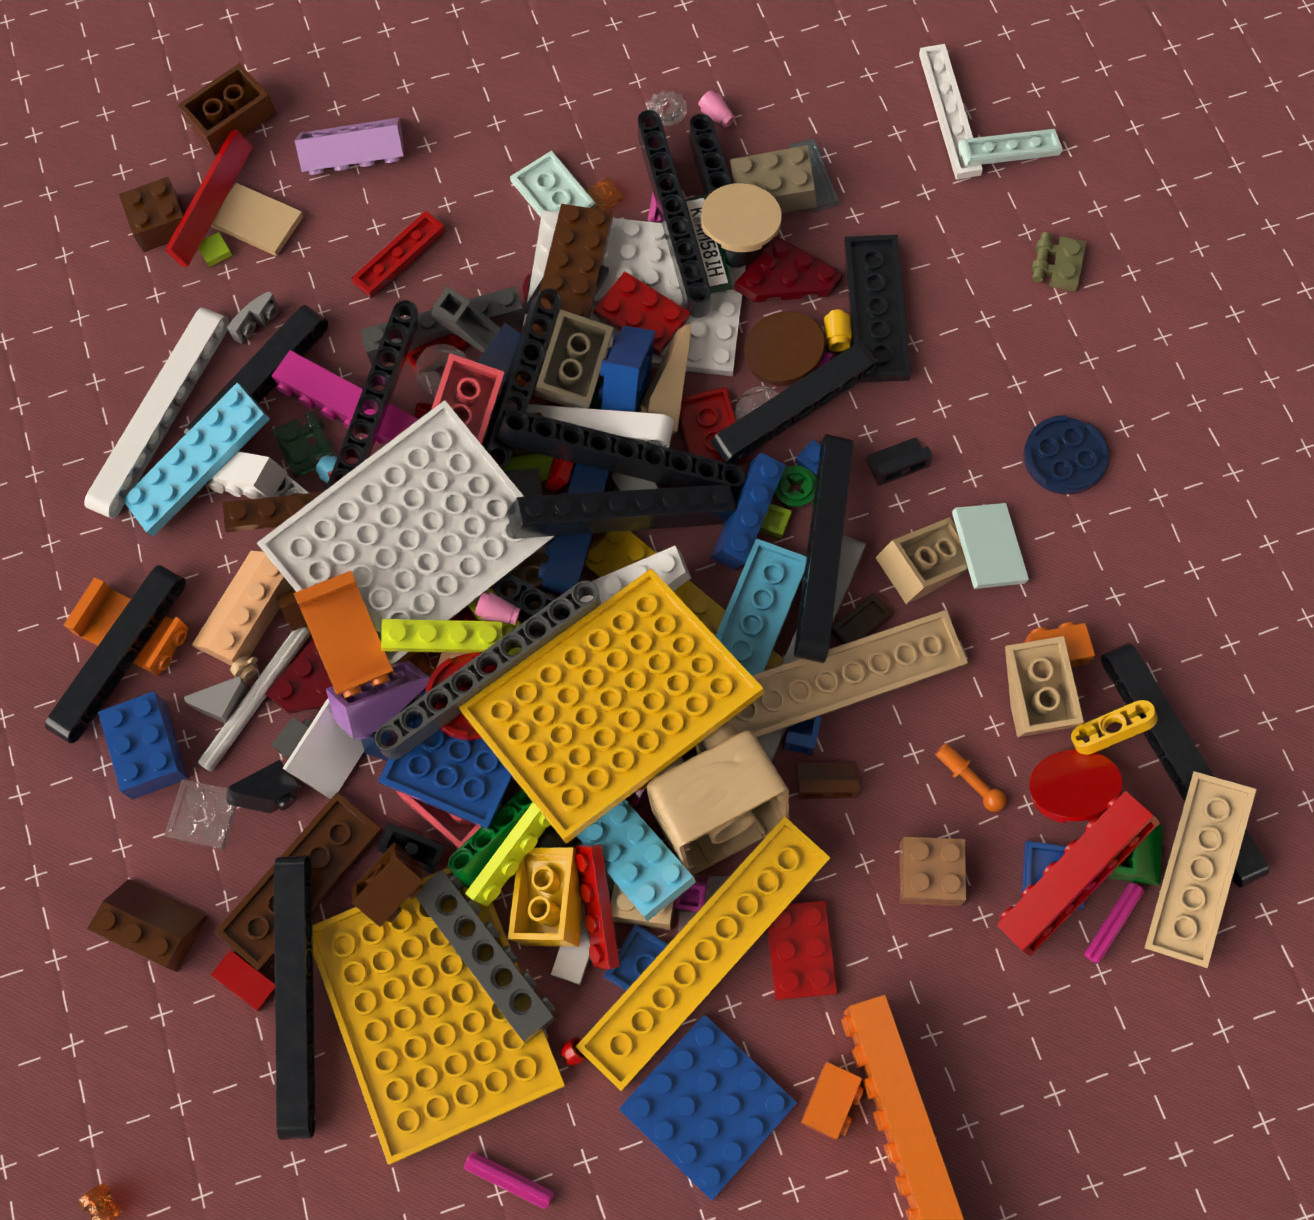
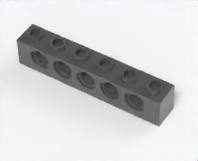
M441 870L423 884V888L416 898L522 1041L527 1044L556 1021L551 1014L556 1009L546 995L539 998L533 990L537 984L527 970L520 973L514 965L518 958L508 945L502 949L496 941L500 934L490 921L486 924L481 921L478 914L482 911L475 901L471 898L465 900L459 892L464 887L453 873L447 876ZM451 898L457 899L456 909L453 912L445 913L443 911L445 901ZM468 922L475 923L476 930L474 934L470 937H463L461 935L462 926ZM486 946L493 947L494 956L487 962L480 961L479 953L481 949ZM503 971H510L513 974L512 982L505 987L499 986L497 983L498 975ZM523 995L530 996L532 1001L530 1008L524 1012L517 1011V999Z

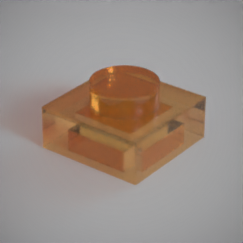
M609 177L587 189V193L596 202L597 209L608 210L623 201L622 194Z

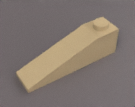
M688 324L676 331L641 405H639L636 411L663 414L671 417L674 420L672 434L678 430L692 325Z

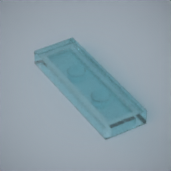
M814 138L790 144L789 149L808 145L817 207L812 208L813 212L838 206L839 200Z

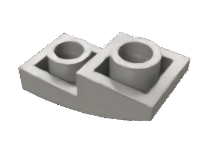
M266 292L260 295L235 316L227 327L234 341L243 345L247 338L254 333L256 324L266 328L270 320L276 317L279 306L273 293Z

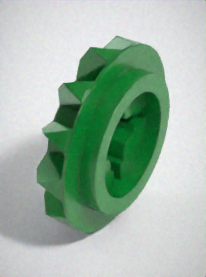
M794 465L784 468L775 490L779 502L787 504L789 508L791 506L801 508L803 505L811 503L814 498L816 477L809 469L802 466ZM790 483L794 485L802 483L800 487L801 492L795 490L789 493Z

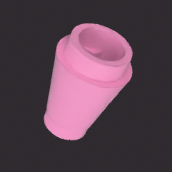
M710 90L700 99L698 105L701 107V112L711 117L712 120L724 128H728L734 122L735 116L719 92L715 93L713 90Z
M482 592L475 615L480 616L481 620L499 621L516 625L521 608L516 607L492 592L489 594Z

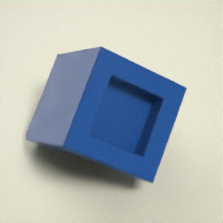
M822 716L815 717V720H807L790 726L784 750L813 756Z

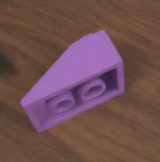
M409 660L392 666L394 673L389 675L390 681L373 687L372 683L360 687L362 692L346 699L343 695L337 697L333 686L326 688L333 719L353 739L368 738L373 732H376L383 724L404 709L427 686L430 677Z

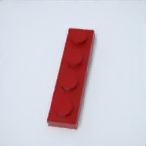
M425 211L351 277L353 284L368 297L373 298L445 232L444 225Z
M585 843L576 845L575 863L579 870L581 881L580 895L584 902L586 915L584 923L589 935V956L593 962V967L608 970L620 967L602 844Z

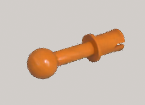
M947 742L938 749L935 755L953 772L952 776L954 778L960 775L983 797V805L988 811L996 813L1006 807V795L999 789H991L968 767L971 762L969 759L965 760Z

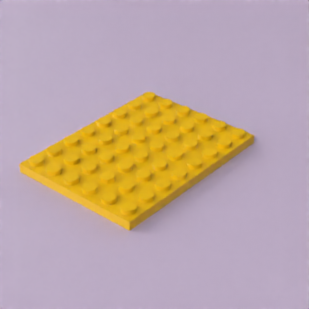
M651 568L462 704L459 709L567 844L762 696L764 689Z
M449 867L443 869L447 876L452 874ZM438 872L424 877L421 884L423 885ZM466 887L459 891L465 900L470 898L465 894L468 890ZM416 897L412 900L407 898L400 905L402 910L398 916L390 923L386 921L381 927L375 924L357 907L313 925V955L388 1165H392L566 1086L544 1030L527 1044L522 1041ZM451 898L446 900L443 905V911L445 913L453 912L458 904L457 899ZM475 901L482 911L478 914V917L484 924L490 921L500 936L496 938V941L502 949L507 945L511 949L493 901L488 907ZM468 922L464 924L461 928V935L463 937L473 935L476 930L475 923ZM490 946L482 948L479 953L480 961L487 962L491 960L494 956V948ZM515 962L514 965L520 971L517 962ZM501 972L497 978L498 985L501 987L508 986L513 979L512 972ZM527 995L520 996L516 1001L517 1011H527L532 1003L531 997Z

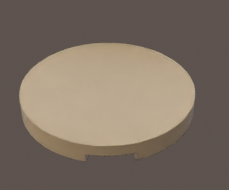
M744 183L729 184L716 189L705 199L701 209V226L705 235L721 244L723 249L734 252L755 251L761 249L762 245L777 236L781 225V209L776 199L760 187Z

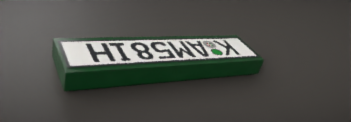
M707 195L685 199L684 201L711 294L731 290L733 284L721 244L706 236L701 226V209L707 198Z

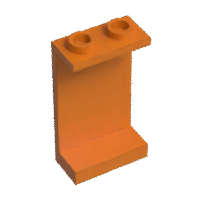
M351 570L294 593L337 697L343 695L346 699L361 693L360 687L372 683L373 687L390 681L389 675L394 673L385 651H381V641Z
M94 577L65 621L64 626L73 634L98 646L131 599L112 590L104 581ZM166 616L133 664L159 677L161 672L170 665L176 648L185 641L189 628L181 619L175 617L173 620Z

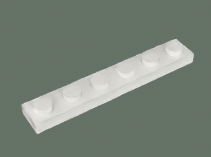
M945 44L920 48L919 56L955 179L981 176L982 165L965 166L958 146L961 139L973 138L946 46Z

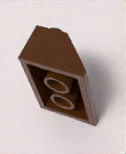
M128 879L103 900L87 929L165 968L178 972L207 916Z

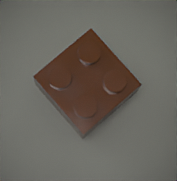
M169 177L119 194L133 236L142 251L146 252L168 244L185 214L178 194Z
M394 842L352 887V904L379 927L386 921L392 922L402 910L400 905L407 898L412 900L423 888L421 884L423 882L422 866Z

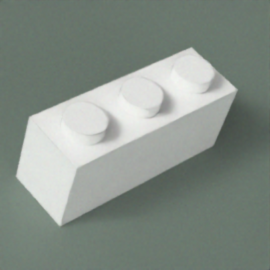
M237 452L208 481V487L222 494L226 491L237 497L241 495H246L251 499L274 497L287 472L270 457Z

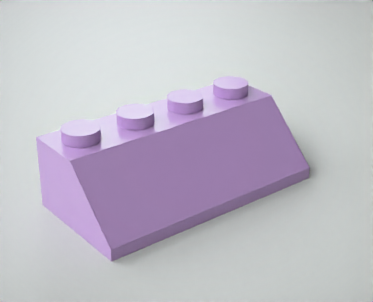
M400 117L301 132L295 139L301 171H309L310 175L323 173L324 168L334 167L335 171L350 168L349 164L359 163L360 167L371 166L375 164V160L384 159L385 163L396 162L400 160L399 157L404 156Z

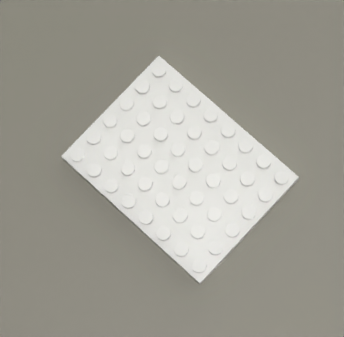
M542 211L527 302L543 278L559 212ZM613 218L602 264L609 268V274L595 295L590 319L610 326L593 314V309L624 271L685 308L662 223ZM727 264L733 284L732 289L711 293L708 314L701 318L690 316L683 325H692L686 372L733 377L742 294L733 290L735 281L745 272L746 265L734 268ZM614 327L604 357L605 360L607 357L608 348L612 347L613 345V339L615 334H620V331H618ZM670 343L660 356L653 353L651 368L659 367Z
M444 400L258 541L257 544L296 592L351 570L381 641L382 619L451 620L480 597L482 592L485 593L555 536L513 539L507 512L517 497L524 496ZM385 651L391 666L409 653Z

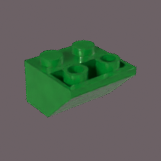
M1159 824L1106 879L1159 886L1162 825Z

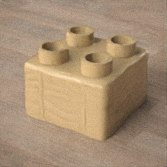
M726 725L717 729L703 740L702 744L706 751L685 762L681 756L647 784V793L655 821L675 857L692 876L764 839L784 816L789 820V789L752 731L746 730L738 733L734 725Z

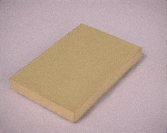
M236 183L225 198L211 227L278 256L304 216L300 210Z

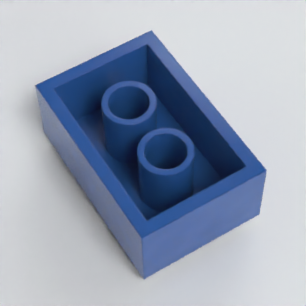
M623 325L620 334H615L613 345L608 348L606 360L603 359L600 369V376H604V384L600 385L598 400L602 401L601 410L637 411L650 381L655 331Z
M155 691L98 712L121 793L133 800L188 779L166 702Z

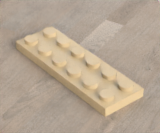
M1193 772L1145 949L1208 968L1256 793L1255 788Z

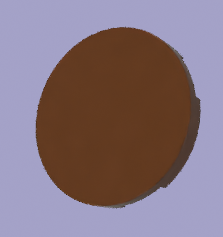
M792 311L774 313L760 320L747 335L744 344V355L747 365L753 375L765 383L777 386L789 385V383L798 381L819 368L826 349L824 335L820 326L805 314Z

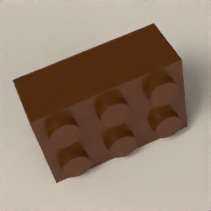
M240 63L178 104L186 124L215 156L219 153L231 130H238L245 136L277 114L269 94Z

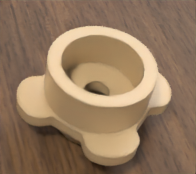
M247 655L241 656L232 664L230 672L235 677L240 676L242 680L247 682L257 673L258 666H256L258 658L255 656L249 658Z

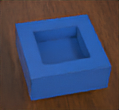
M812 440L795 458V463L798 466L809 469L817 477L821 445Z

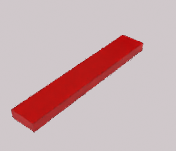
M238 130L230 131L165 248V251L182 267L190 265L253 149L251 144Z

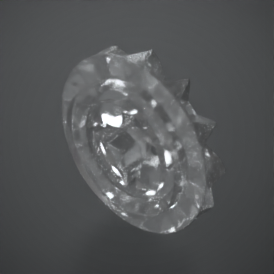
M673 89L671 92L661 90L660 94H653L651 100L647 101V110L656 111L661 117L663 126H673L685 118L687 102L684 101L682 94H675ZM666 103H670L671 107H669L664 113L663 106H665Z

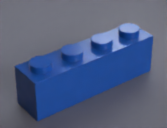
M760 453L749 463L745 473V481L734 499L736 511L725 521L710 557L711 559L733 570L746 563L786 465L763 453Z

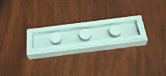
M1055 129L961 139L958 144L965 166L1058 156L1063 151Z

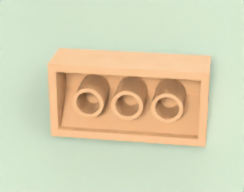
M250 551L192 643L194 648L230 666L241 656L247 655L250 657L280 608L276 597L292 589L289 582L264 552Z

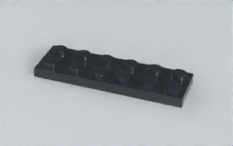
M898 235L845 237L844 250L852 346L859 342H864L880 361L878 369L859 383L910 381L911 371Z

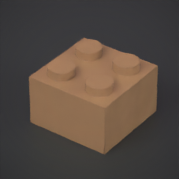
M903 837L900 842V904L961 906L966 901L965 839Z

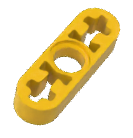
M1139 700L1079 725L1071 734L1074 747L1079 753L1089 755L1153 728L1157 723L1158 718L1155 708L1149 701ZM1143 712L1147 717L1141 719L1138 714ZM1129 717L1131 725L1127 724L1126 718ZM1118 722L1122 724V728L1117 732L1110 733L1106 731L1107 726L1111 723ZM1098 730H1101L1102 737H1099ZM1085 736H1088V738L1090 739V741L1087 743H1085L1082 739Z

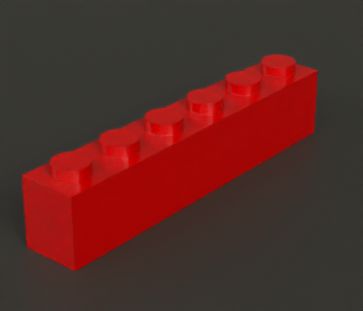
M1127 791L1122 795L1115 796L1108 803L1107 810L1102 816L1091 820L1086 826V832L1078 840L1075 839L1067 845L1064 850L1065 854L1057 862H1052L1043 871L1044 876L1036 884L1029 885L1023 891L1022 899L1015 906L1008 907L1001 914V920L997 926L1023 952L1032 956L1160 822Z

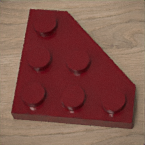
M776 236L735 281L733 290L754 302H766L767 298L781 297V300L802 299L803 295L817 294V297H828L841 282L843 273Z
M314 640L307 645L265 693L269 699L288 714L299 713L302 710L309 709L320 710L328 699L326 688L333 686Z

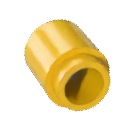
M843 310L830 311L824 317L825 343L830 351H846L850 348V343L852 342L851 317Z

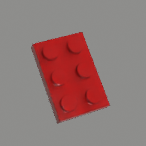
M625 271L593 309V314L618 331H621L623 325L655 331L653 353L658 356L672 341L676 331L682 328L690 318V311Z
M825 901L789 904L767 928L775 1001L836 995L837 987Z

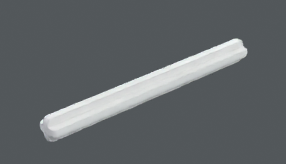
M304 626L290 633L199 759L198 763L203 768L213 771L266 698L265 693L283 674L311 635L307 627Z

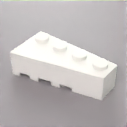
M673 546L591 582L597 586L602 604L651 568L672 591H675L690 580L691 576L682 553L676 546ZM584 596L580 601L589 602L593 599V596Z

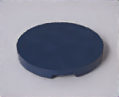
M1067 415L1048 418L1034 427L1025 443L1023 455L1026 469L1036 483L1051 492L1072 495L1085 492L1099 482L1107 467L1109 450L1103 435L1091 423H1085L1078 419L1068 418Z

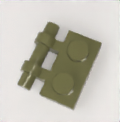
M1043 232L1036 244L1037 258L1032 264V280L1039 283L1043 281L1044 276L1051 277L1049 287L1076 292L1086 241L1060 236L1058 245L1051 242L1052 234ZM1048 256L1055 257L1053 265L1048 264Z

